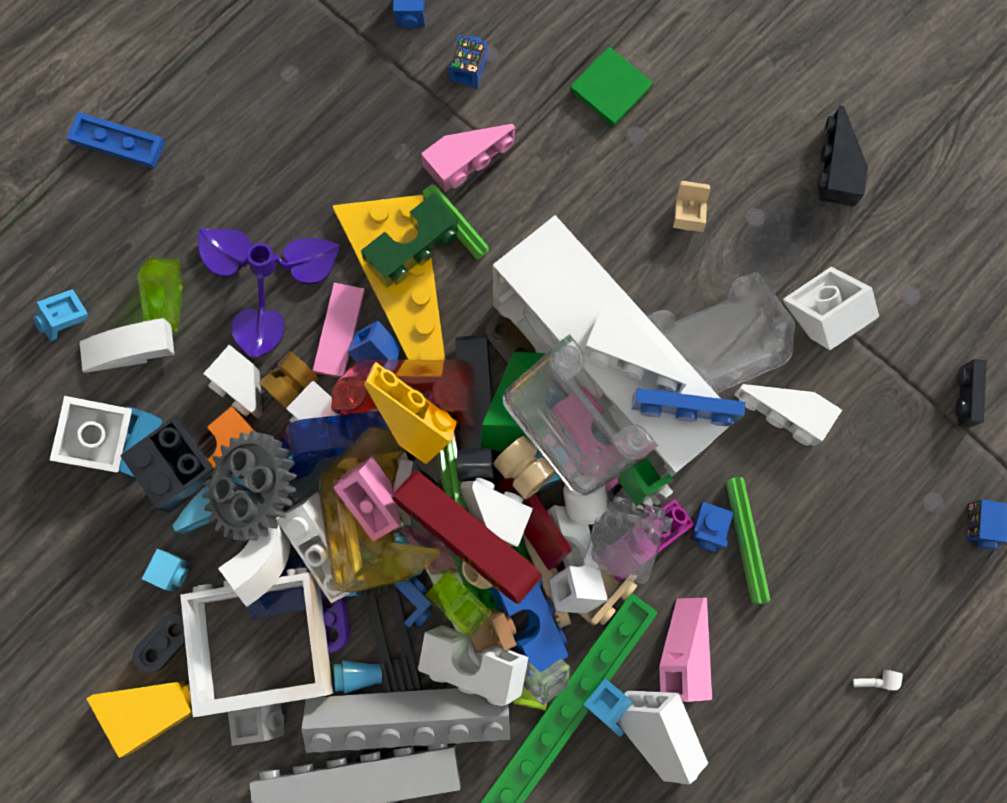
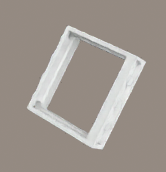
M306 567L287 570V576L279 577L267 592L303 586L315 683L214 699L204 603L238 598L239 596L232 589L228 581H223L224 587L213 589L212 584L198 585V587H193V593L181 595L193 717L334 694L320 586L313 575L307 572Z

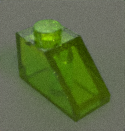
M148 258L137 274L144 322L164 318L171 325L172 331H177L183 291L180 260Z

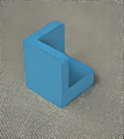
M604 679L583 705L621 737L624 731L616 723L633 702L607 679Z

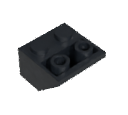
M176 415L120 455L154 506L168 513H171L197 494L214 471L212 464Z

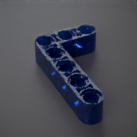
M435 404L436 407L443 410L442 405ZM380 411L297 420L287 425L280 440L283 442L281 448L290 451L286 459L292 460L295 463L288 470L289 473L296 474L297 477L293 480L311 475L321 458L402 448L396 441Z

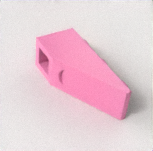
M508 124L446 135L421 153L423 167L444 192L452 187L457 188L465 182L467 176L474 170L479 171L486 167L491 158L498 152L504 153L511 148L515 140V126Z
M681 598L676 600L659 665L660 692L679 693L683 702L712 700L707 598Z

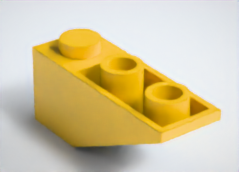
M375 362L364 386L398 444L427 464L450 443L457 421L451 418L446 411L439 409L424 398L420 392L413 390L398 379L393 372Z

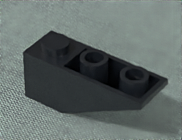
M839 105L833 116H828L824 133L828 134V141L824 144L820 159L824 161V169L819 173L817 189H821L820 201L855 207L865 195L868 165L845 107Z

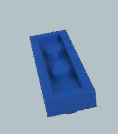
M77 112L66 138L71 144L155 169L165 145L162 137Z
M637 388L633 394L631 409L640 410V415L647 417H661V414L665 413L676 415L675 419L679 421L695 422L697 418L711 419V424L727 427L732 426L733 422L737 423L744 416L745 402Z

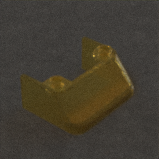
M375 427L367 429L323 472L319 481V496L332 583L337 591L353 593L408 581L440 556L439 549L396 543L394 530L372 541L333 488L348 470L372 456L388 477L394 489L399 467L397 459L407 450L398 444L392 432Z

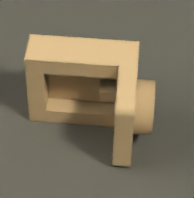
M688 181L680 182L674 205L673 228L704 232L710 185Z

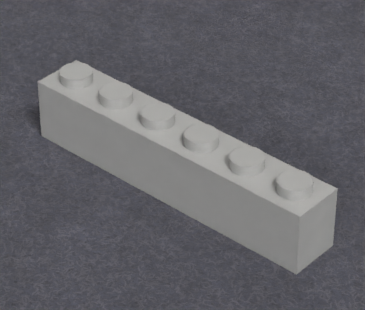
M458 688L315 697L305 700L302 734L306 753L510 740L508 704L506 706L491 704L483 696L461 692Z
M447 744L427 745V749L414 751L413 746H405L393 749L394 755L381 757L380 751L361 754V761L347 763V757L327 760V767L315 769L313 763L293 766V772L280 774V769L259 772V778L250 782L252 803H389L457 791L461 788L455 744L448 746Z

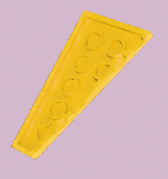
M423 195L333 205V210L399 340L415 376L444 373L446 362L432 258L423 265H415L409 270L410 273L404 281L397 285L393 283L387 288L366 265L361 254V250L383 232H386L398 243H408L414 240L418 235V231L411 224L409 212L424 201Z

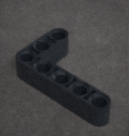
M483 334L456 337L462 450H457L459 480L465 482L481 478L498 486V470L493 465L497 459V451L492 450L491 447L481 448L482 424L493 401L488 336Z

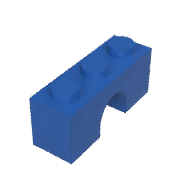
M542 578L519 605L512 602L493 586L489 590L498 610L508 616L520 610H526L528 618L525 628L520 633L514 635L513 638L516 646H514L515 652L529 657L526 668L528 672L535 676L568 657L564 646L567 643L566 637L561 628L556 626L552 617L555 614L553 605L547 597H544L540 588L543 585Z

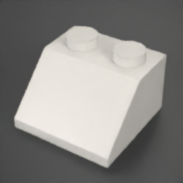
M830 267L783 298L784 304L807 335L829 350L841 344L844 340L879 317L872 287L833 267Z
M64 396L50 460L118 473L121 462L120 455L123 453L132 409Z

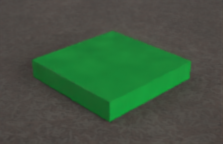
M608 47L570 86V92L614 128L652 89L653 82L611 47Z

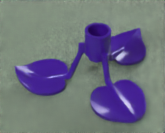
M200 228L198 234L201 258L205 266L212 273L222 277H230L238 271L239 266L247 267L249 264L251 272L257 276L259 311L253 308L244 309L234 317L231 325L232 336L235 342L249 357L253 358L263 356L272 351L281 341L285 329L284 320L279 312L265 311L264 277L273 273L277 263L283 269L291 268V274L296 281L304 284H316L323 281L330 274L339 253V245L334 242L317 238H302L292 241L284 248L283 256L287 262L285 263L278 254L273 255L271 247L267 244L256 243L251 246L250 239L240 231L234 229L211 230Z

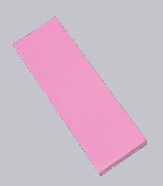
M334 283L313 367L315 374L345 379L350 359L347 351L357 329L365 295L364 288Z

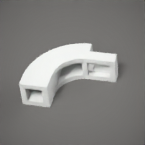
M279 523L277 529L268 527L267 537L259 535L257 541L249 540L239 554L218 568L246 607L272 587L287 563L291 542Z

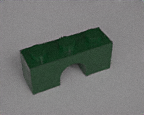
M434 193L409 212L411 224L418 231V235L414 240L408 243H398L386 232H383L361 250L363 261L387 288L393 283L397 285L404 281L409 275L410 269L417 264H425L433 256L435 249L440 245L446 246L450 244L457 236V218Z

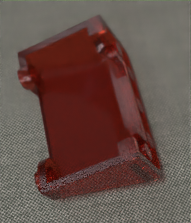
M360 360L354 363L333 387L331 410L348 425H364V417L373 409H378L364 386L372 366L377 362L383 368L393 372L398 379L413 390H417L421 394H434V400L443 410L454 412L459 425H475L476 373L471 364L464 360Z

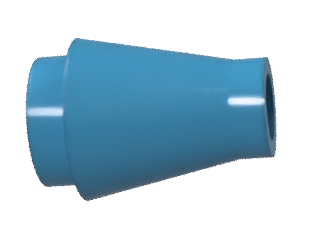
M342 660V664H334L335 692L343 691L346 694L375 684H382L380 664Z

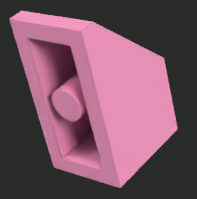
M372 456L348 470L333 487L372 541L379 539L401 525L397 504L391 498V495L394 493L392 484Z

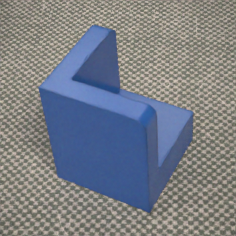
M376 321L354 333L347 353L369 374L375 362L387 370L394 367L401 345L379 321Z

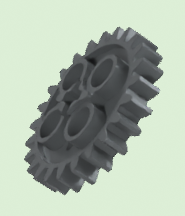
M251 431L250 434L242 432L239 439L230 438V447L221 445V457L213 456L216 466L211 473V479L206 480L204 485L209 486V491L203 494V498L210 499V503L205 506L204 510L213 512L208 521L217 523L215 530L224 532V537L246 542L247 540L257 541L259 535L268 536V527L278 528L277 517L286 518L282 508L284 505H292L291 500L287 496L288 493L296 491V488L289 486V481L297 477L296 474L289 473L288 470L295 463L292 460L286 459L290 451L281 448L283 442L275 440L273 436Z

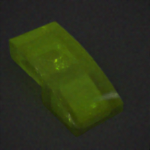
M449 570L426 594L468 638H471L493 613Z

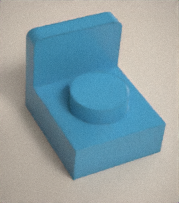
M72 289L38 301L36 315L33 316L38 331L40 333L45 332L49 340L53 341L57 339L59 330L86 321L88 313Z

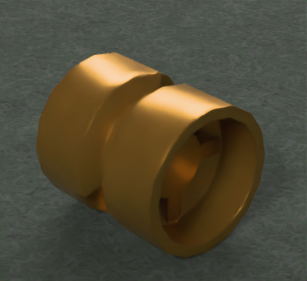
M289 351L277 363L279 369L277 371L271 370L259 384L283 407L287 408L300 395L301 391L312 381L316 383L320 378L300 358Z

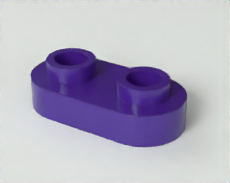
M320 587L328 652H337L348 644L350 638L345 597L338 599L334 602L333 607L329 609L325 603L327 596ZM333 629L338 632V639L336 641L330 639V632Z

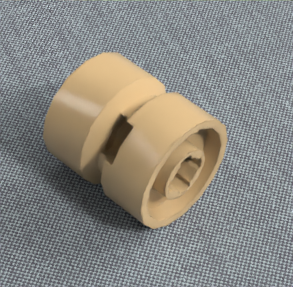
M524 435L508 446L494 461L493 465L506 479H514L512 486L526 500L541 489L554 476L557 470L547 459L536 457L537 448Z

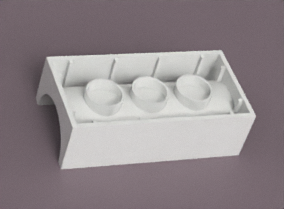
M556 215L493 264V306L503 317L512 320L534 346L536 353H545L547 368L570 394L575 393L584 386L604 411L595 421L596 424L613 443H617L625 438L642 461L645 459L649 460L661 478L668 474L671 477L674 476L730 427L711 424V419L697 418L695 422H684L676 420V415L662 413L661 417L640 415V410L631 409L633 394L637 388L663 391L655 386L656 382L643 377L642 380L629 378L622 374V369L612 365L608 367L598 366L590 362L588 356L583 355L596 318L602 307L634 319L689 379L683 391H675V393L720 398Z

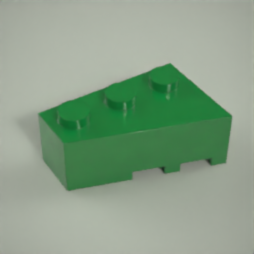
M513 352L483 421L481 448L491 447L492 450L504 451L514 441L525 435L538 451H546L549 433L545 353Z

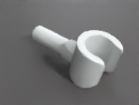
M883 670L882 680L876 678L853 679V687H876L898 690L901 687L903 675L899 672Z

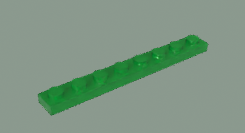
M633 593L624 600L480 803H524L589 711L583 704L604 679L611 680L658 612Z

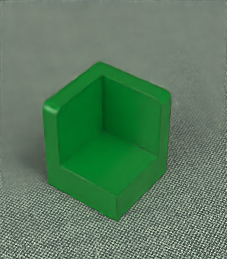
M645 459L636 466L630 465L617 478L635 506L656 495L673 481L670 474L661 479L648 459Z

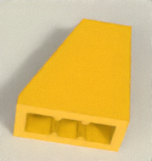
M184 681L94 694L86 698L119 758L132 754L193 715L190 684L185 685Z

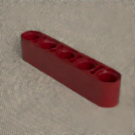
M413 471L391 495L392 500L406 514L515 604L519 605L541 580L542 574L534 565L420 472Z

